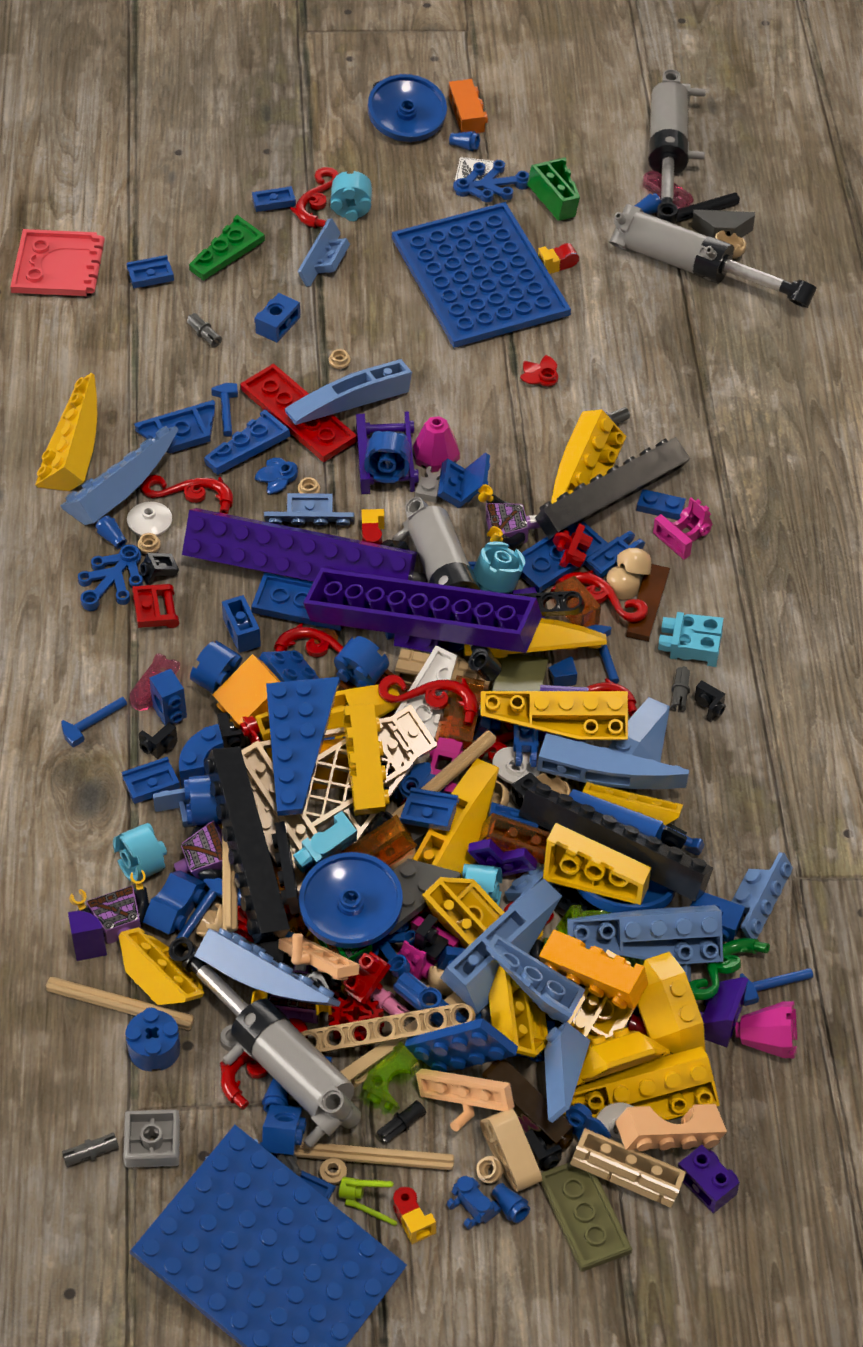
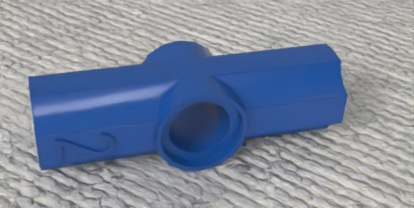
M404 972L394 984V991L417 1010L449 1005L442 999L439 990L427 987L410 972ZM458 1011L456 1012L457 1021L465 1023L467 1018ZM436 1012L431 1016L430 1021L440 1027L444 1022V1018L441 1013Z

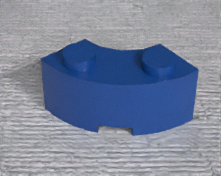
M219 724L205 727L193 735L184 745L179 758L181 788H184V780L189 779V777L206 775L204 762L211 750L224 748Z
M182 871L170 873L161 891L151 899L143 923L167 934H171L177 929L181 930L195 905L199 904L204 898L205 890L203 889L206 883Z

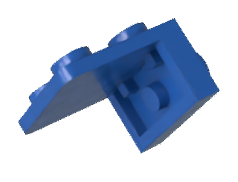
M484 453L467 468L461 467L448 458L443 461L438 496L457 508H460L466 502H470L479 493L478 490L482 485H488L490 455Z
M298 651L262 652L259 657L281 682L320 679Z

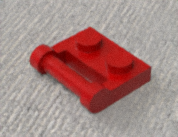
M173 585L132 586L138 628L157 626L176 628L179 626V617L176 615L173 595L175 594ZM157 596L164 597L165 615H160Z

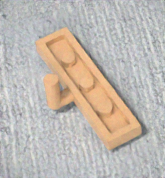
M295 933L293 937L279 939L278 949L288 953L294 965H312L319 972L327 973L335 980H346L348 976L359 975V964L304 938L303 934Z
M421 1068L416 1073L420 1097L462 1104L463 1112L450 1123L453 1131H459L474 1117L473 1106L499 1111H509L511 1108H514L510 1083Z

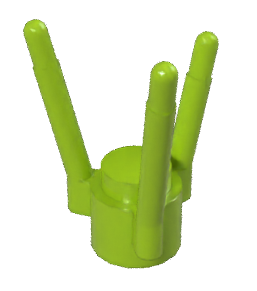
M342 1177L339 1198L346 1199L345 1206L355 1207L393 1226L397 1225L396 1220L356 1201L363 1198L365 1187L391 1188L394 1186L393 1181L360 1180Z

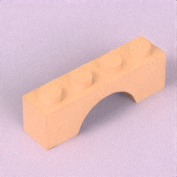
M716 1104L693 1105L681 1119V1124L665 1121L650 1106L627 1107L615 1121L626 1150L690 1149L703 1145L705 1148H712L718 1145L719 1140L727 1133Z

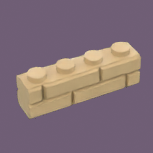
M401 649L395 668V675L400 676L406 684L412 685L430 654L422 653L415 649ZM457 657L451 680L461 683L462 678H465L475 696L481 694V691H490L493 680L486 681L471 670L469 661Z
M584 1128L570 1162V1165L670 1208L678 1195L686 1171L642 1152L626 1150L623 1144Z

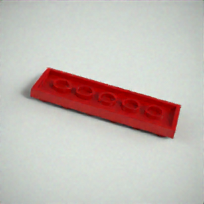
M274 363L240 383V390L285 425L290 430V434L323 463L357 442V435L333 414L295 425L286 414L285 408L309 393Z

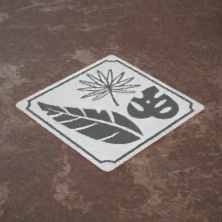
M460 157L455 181L460 178H466L473 171V165L477 162L485 164V174L478 176L475 181L481 180L493 168L494 161Z

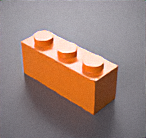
M472 79L449 82L448 97L460 132H485V124L488 123L486 111L483 112V101L479 99L478 87L474 86Z

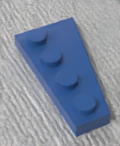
M264 409L257 420L252 419L246 424L247 428L242 432L237 431L234 433L232 440L228 443L223 442L205 456V465L215 474L219 475L290 437V430Z

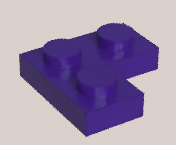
M491 839L469 843L468 853L480 865L501 867L502 877L536 870L537 860L526 848H517L512 851L503 852Z

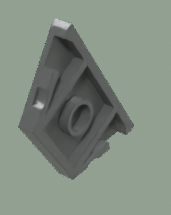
M409 858L395 868L393 871L398 877L402 888L403 907L397 924L388 935L393 934L427 907L422 894L439 877L461 878V874Z

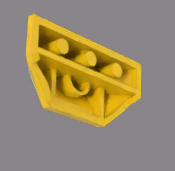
M587 782L583 789L584 793L635 812H640L662 821L664 825L679 818L683 808V804Z
M439 877L422 894L433 916L438 918L441 925L451 935L459 939V944L465 949L505 913L474 879Z
M139 927L120 932L119 940L125 972L157 1005L183 1003L203 996L202 981L193 972H187L171 959L169 946L155 937L145 934V931Z
M608 949L606 951L609 958L614 959L617 955ZM586 987L576 1009L567 1022L588 1039L600 1035H605V1038L613 1036L614 1030L625 1027L634 1010L628 1007L626 1009L619 1008L611 1002L612 999L604 995L602 998L597 997L589 992V988Z
M670 951L645 959L642 966H645L648 985L637 1006L648 1037L668 1048L671 1054L701 1046L705 1050L704 1023L685 971Z
M499 964L488 995L492 1026L518 1046V1054L534 1058L546 1047L548 1042L546 1040L548 1030L545 1012L534 1003Z
M628 1027L614 1030L613 1036L605 1038V1035L590 1038L577 1085L670 1055V1051L639 1031H629Z

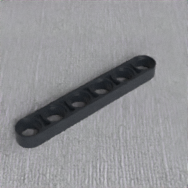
M576 591L513 594L537 598L542 617L576 615L581 613L585 607L584 599ZM572 598L579 599V604L575 608L568 607V602ZM550 599H555V607L546 609V602Z

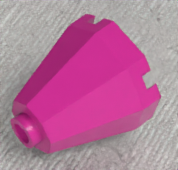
M437 416L430 417L425 422L413 444L416 465L420 467L424 465L426 469L428 466H431L432 472H438L442 467V462L447 458L453 462L455 460L457 462L460 459L456 438L446 419Z
M783 1001L742 1015L740 1022H736V1038H740L743 1045L782 1058H795L797 1046H793V1040H797V1017L794 1001Z

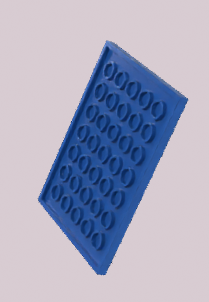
M506 202L392 232L394 244L453 348L571 315V308Z
M237 1125L230 1129L129 1252L242 1347H346L407 1266L400 1258Z

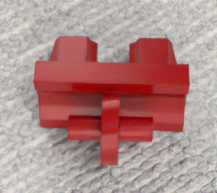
M579 523L575 533H572L571 536L567 530L555 534L553 543L557 546L556 549L558 551L565 549L559 563L560 566L565 568L570 563L580 568L585 561L587 554L578 550L577 547L587 551L593 538L583 533L584 525Z
M371 951L369 954L364 953L359 959V975L348 976V979L343 982L345 986L343 990L362 1004L366 1003L376 988L379 990L383 988L380 982L391 967L390 964Z

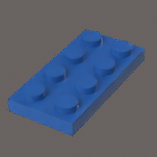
M582 522L580 524L585 526L583 533L593 538L587 551L577 547L578 550L587 554L586 560L608 543L585 522ZM577 526L568 530L570 536L572 533H575ZM547 537L522 552L525 558V565L521 577L531 587H535L538 593L555 584L562 576L572 573L579 568L570 563L565 568L560 566L559 563L565 549L558 551L556 549L557 546L553 543V539L549 540Z
M264 572L251 606L252 613L341 631L343 627L310 621L303 602L314 582Z
M483 1018L409 1037L406 1039L404 1046L413 1053L415 1058L422 1060L432 1070L451 1072L516 1056L518 1049L515 1043Z

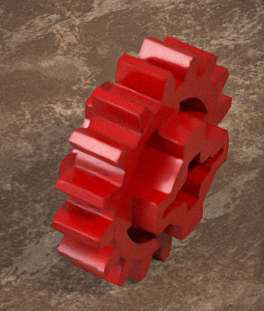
M347 993L346 1000L338 998L341 1001L339 1007L332 1006V1014L328 1015L329 1026L384 1017V1010L379 1008L378 1000L371 1002V996L365 1004H362ZM385 1022L379 1027L380 1034H382V1027L385 1026ZM359 1026L354 1031V1037L357 1041L364 1040L367 1036V1030L365 1027ZM333 1031V1037L335 1040L339 1039L340 1037L342 1039L341 1033L339 1031Z

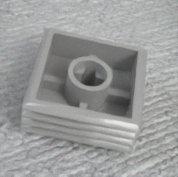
M179 1110L126 1111L123 1154L125 1167L178 1166L180 1148ZM151 1136H155V1137H156L155 1140H151V1141H150V1137H151Z

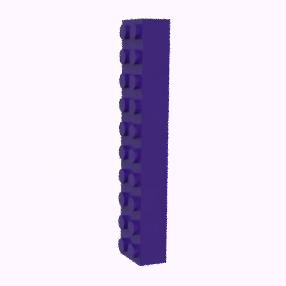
M195 508L189 510L182 555L309 581H315L321 568L412 580L417 552Z
M326 568L320 569L303 602L310 621L522 653L527 652L542 618L537 598Z

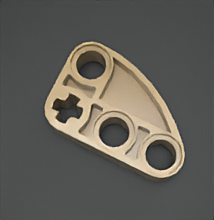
M511 1108L509 1111H500L480 1120V1127L493 1156L502 1162L503 1174L515 1192L542 1182L540 1169L515 1111Z

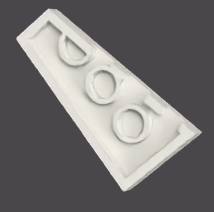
M435 646L409 691L431 681L451 680L457 655L439 646ZM442 691L437 692L436 696H440ZM425 694L402 701L395 714L411 704L435 740L443 709L434 710L430 708L425 701Z

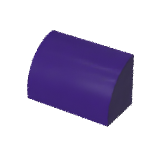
M84 911L68 912L76 960L80 961L106 956L107 951L103 928L98 918Z

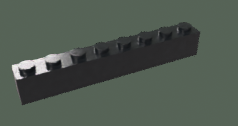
M676 437L669 441L663 439L655 445L656 448L651 449L649 447L639 454L640 457L635 459L632 456L623 462V466L618 467V465H615L606 472V475L602 476L599 474L590 480V484L585 485V483H582L573 489V493H563L556 499L555 503L552 504L551 501L545 503L539 508L540 512L535 519L547 538L551 540L556 533L563 532L564 530L568 531L579 523L588 520L679 470L691 458Z
M241 748L212 749L204 762V769L206 774H209L211 780L210 791L211 795L216 799V814L218 819H221L223 825L222 836L223 840L228 844V859L235 870L234 881L236 887L240 889L241 908L246 912L248 919V933L252 935L254 944L277 941L286 936L290 927Z
M536 783L526 791L519 812L520 817L534 822L549 831H552L555 823L643 863L651 867L650 880L693 901L698 900L705 893L713 867L707 865L704 860L690 857L677 847L663 844L657 837L647 836L639 832L634 826H626L618 822L613 816L603 815L595 811L590 805L580 804L567 794H560L551 790V787L546 784Z

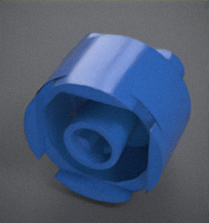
M376 431L372 434V437L367 442L364 467L367 473L369 472L374 476L373 479L382 483H394L399 481L400 477H405L408 474L411 446L407 436L403 433L391 431Z
M357 636L355 639L353 637L350 638L334 658V664L338 670L336 673L337 677H340V680L343 682L349 681L358 688L375 685L388 669L389 660L385 654L381 656L377 652L379 647L364 637Z
M215 640V643L212 641L196 659L200 663L197 669L195 667L192 668L190 680L213 694L239 668L243 658L240 654L219 641Z
M209 775L191 776L189 779L184 780L185 800H191V803L186 804L187 823L193 824V826L207 825L212 821L216 824H222L221 819H218L216 814L217 803L215 797L211 795Z
M150 1007L136 1015L129 1022L125 1035L128 1053L135 1066L144 1071H152V1069L164 1070L176 1062L180 1055V1036L178 1025L171 1015Z

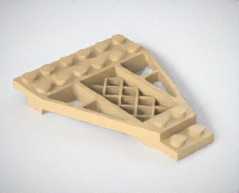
M411 704L391 717L379 719L380 732H378V741H382L383 758L380 757L381 763L387 764L386 780H383V787L389 788V798L414 766L416 760L437 748V743ZM344 727L326 730L324 738L345 735ZM345 739L318 755L316 769L317 766L331 769L329 781L315 778V769L303 814L277 816L273 762L264 750L272 748L271 740L256 741L241 750L269 854L276 865L275 852H279V849L274 848L272 834L276 833L274 823L285 822L298 893L304 878L312 869L310 868L302 874L294 863L293 855L302 849L301 842L308 837L311 841L312 836L318 833V828L333 820L336 814L343 811L357 830V841L347 847L342 853L350 852L367 827L370 826L378 813L370 814L360 827L349 811L354 807L353 797L345 802L348 790L352 791L349 785V768L336 765L338 753L347 755ZM334 756L333 764L325 762ZM390 767L393 773L387 776ZM334 770L349 773L346 784L332 782ZM313 783L327 785L325 797L311 795ZM331 786L345 789L342 801L328 798ZM309 799L324 802L321 814L307 811ZM327 803L338 805L333 810L324 814ZM308 817L317 818V819H316L315 821L311 822Z

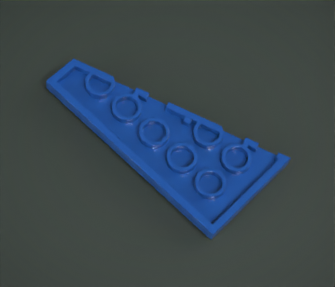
M340 677L266 683L277 816L303 814L311 779L316 769L317 758L320 754L329 723L330 712L340 684Z

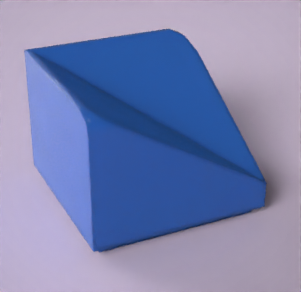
M568 657L548 667L552 685L569 686L577 684V671L573 657Z

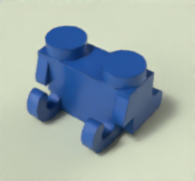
M466 1175L460 1177L452 1189V1193L454 1196L457 1195V1198L455 1200L450 1198L446 1205L452 1210L462 1204L473 1217L472 1220L467 1218L464 1222V1226L467 1229H471L478 1223H487L501 1212V1208L494 1200L491 1202L488 1197L483 1195L478 1189L480 1184L474 1177L470 1178Z

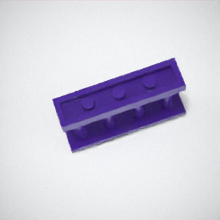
M404 412V423L370 424V422H365V414H356L361 494H370V485H374V482H379L373 479L374 476L369 472L367 473L364 467L366 447L369 440L367 436L376 431L405 432L411 446L408 474L405 477H400L399 481H409L410 492H415V483H419L418 469H414L411 434H414V420H409V412Z

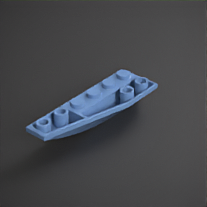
M402 359L353 372L304 396L286 407L285 412L293 423L297 425L409 392L412 371Z
M165 426L155 433L157 436L153 439L149 438L139 445L140 448L125 455L123 460L111 466L99 477L85 481L81 485L83 488L77 492L75 490L65 497L67 501L60 506L83 525L95 523L142 484L168 450L179 429L177 426L171 428Z
M547 733L538 756L537 766L538 771L576 781L627 789L686 788L689 770L680 766H672L653 759L648 760L630 753H621L607 747H598L583 741H574Z
M543 878L452 961L440 978L467 1005L471 1006L476 1014H479L489 1004L488 995L499 963L486 950L494 935L497 934L528 954L562 895Z
M716 905L636 910L567 919L568 935L583 941L587 949H590L591 946H596L603 949L605 953L608 949L617 955L643 960L670 951L679 964L723 962L722 911Z
M209 928L195 954V957L227 976L255 989L290 1000L316 1005L339 1007L341 1001L333 997V991L323 986H320V988L313 985L314 980L302 974H295L293 968L284 963L276 962L273 960L274 957L265 953V949L256 944L246 942V938L235 932L231 933L223 928H220L219 931Z

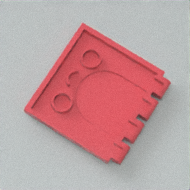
M23 229L10 286L11 293L87 296V293H94L105 237L97 235V232Z

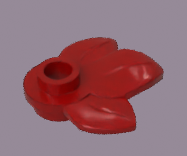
M548 355L542 358L540 364L524 361V374L520 376V379L528 384L553 386L558 382L557 363Z
M252 715L242 717L240 728L245 737L248 736L250 745L256 741L260 742L257 736L260 733V729Z

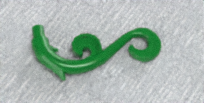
M740 938L723 944L724 962H709L707 964L712 986L707 989H699L708 986L706 979H696L689 982L695 1000L710 999L717 994L720 984L718 973L729 974L741 968L740 958L733 954L768 953L770 950L769 943L759 942L758 939Z

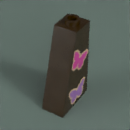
M505 1058L494 1061L483 1072V1079L510 1083L514 1102L513 1110L524 1132L532 1129L537 1137L540 1136L544 1140L547 1150L560 1144L562 1150H566L571 1145L574 1139L572 1137L573 1126L569 1123L568 1119L561 1115L553 1123L548 1120L547 1099Z

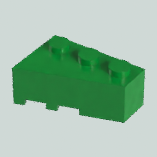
M566 157L531 165L527 182L530 189L558 221L575 217L580 200L575 182L571 179V171L566 166Z

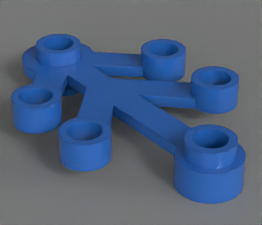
M496 160L493 162V168L481 180L475 181L478 176L485 174V164L477 162L473 165V171L466 178L457 179L453 183V189L458 196L465 197L472 194L486 203L493 200V193L501 196L504 200H510L513 198V189L511 187L501 188L498 186L514 184L518 189L529 188L527 185L529 174L526 171H519L516 176L495 178L499 173L505 171V162Z
M128 544L123 546L119 554L93 557L91 559V566L94 571H82L78 574V582L83 587L91 585L93 580L103 579L95 590H86L81 594V605L87 611L96 610L100 604V598L114 581L117 590V603L120 605L128 604L130 602V593L126 590L122 575L127 566L130 572V587L143 586V578L139 575L137 563L141 560V552L135 545ZM117 563L115 567L105 569V565Z
M409 922L404 924L401 932H394L390 936L386 935L383 939L371 944L372 952L378 956L381 949L389 960L388 964L391 965L389 971L394 977L398 978L404 972H410V963L404 955H397L389 943H403L407 941L414 947L415 931L409 930L405 932L409 928Z

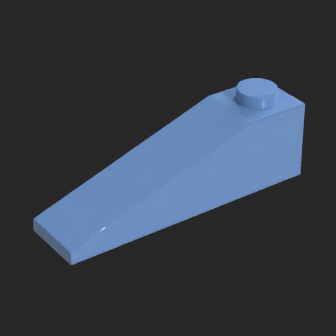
M648 697L628 720V740H613L608 748L613 751L630 753L637 757L661 762L670 706Z
M495 934L486 948L490 955L543 1012L547 1013L553 1020L560 1021L561 1023L567 1022L576 1009L585 989Z
M568 1022L563 1023L559 1028L554 1027L546 1037L548 1042L544 1056L548 1120L552 1123L570 1108L590 1043L586 1036Z

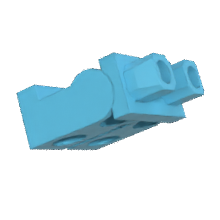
M677 612L676 618L663 617L661 632L670 633L673 636L660 634L658 650L670 652V659L677 660L678 657L682 660L695 659L707 661V666L717 667L724 618L693 614L684 615L683 612Z
M343 811L334 816V825L325 832L314 834L311 841L307 837L301 842L302 849L295 853L293 857L294 863L302 874L320 861L339 854L357 841V830Z

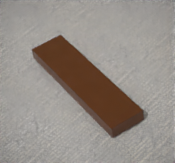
M651 564L650 575H644L637 599L647 604L648 614L641 621L629 623L626 637L649 642L670 568Z

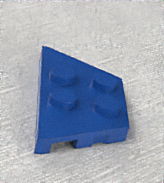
M211 400L134 423L135 431L146 439H153L157 436L155 433L165 426L167 428L177 426L179 430L166 451L167 453H173L209 442L214 421L215 401Z

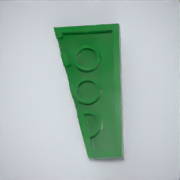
M236 215L230 226L226 225L222 230L223 233L218 238L215 237L211 241V245L207 249H203L189 264V270L204 281L264 242L265 235L239 215Z

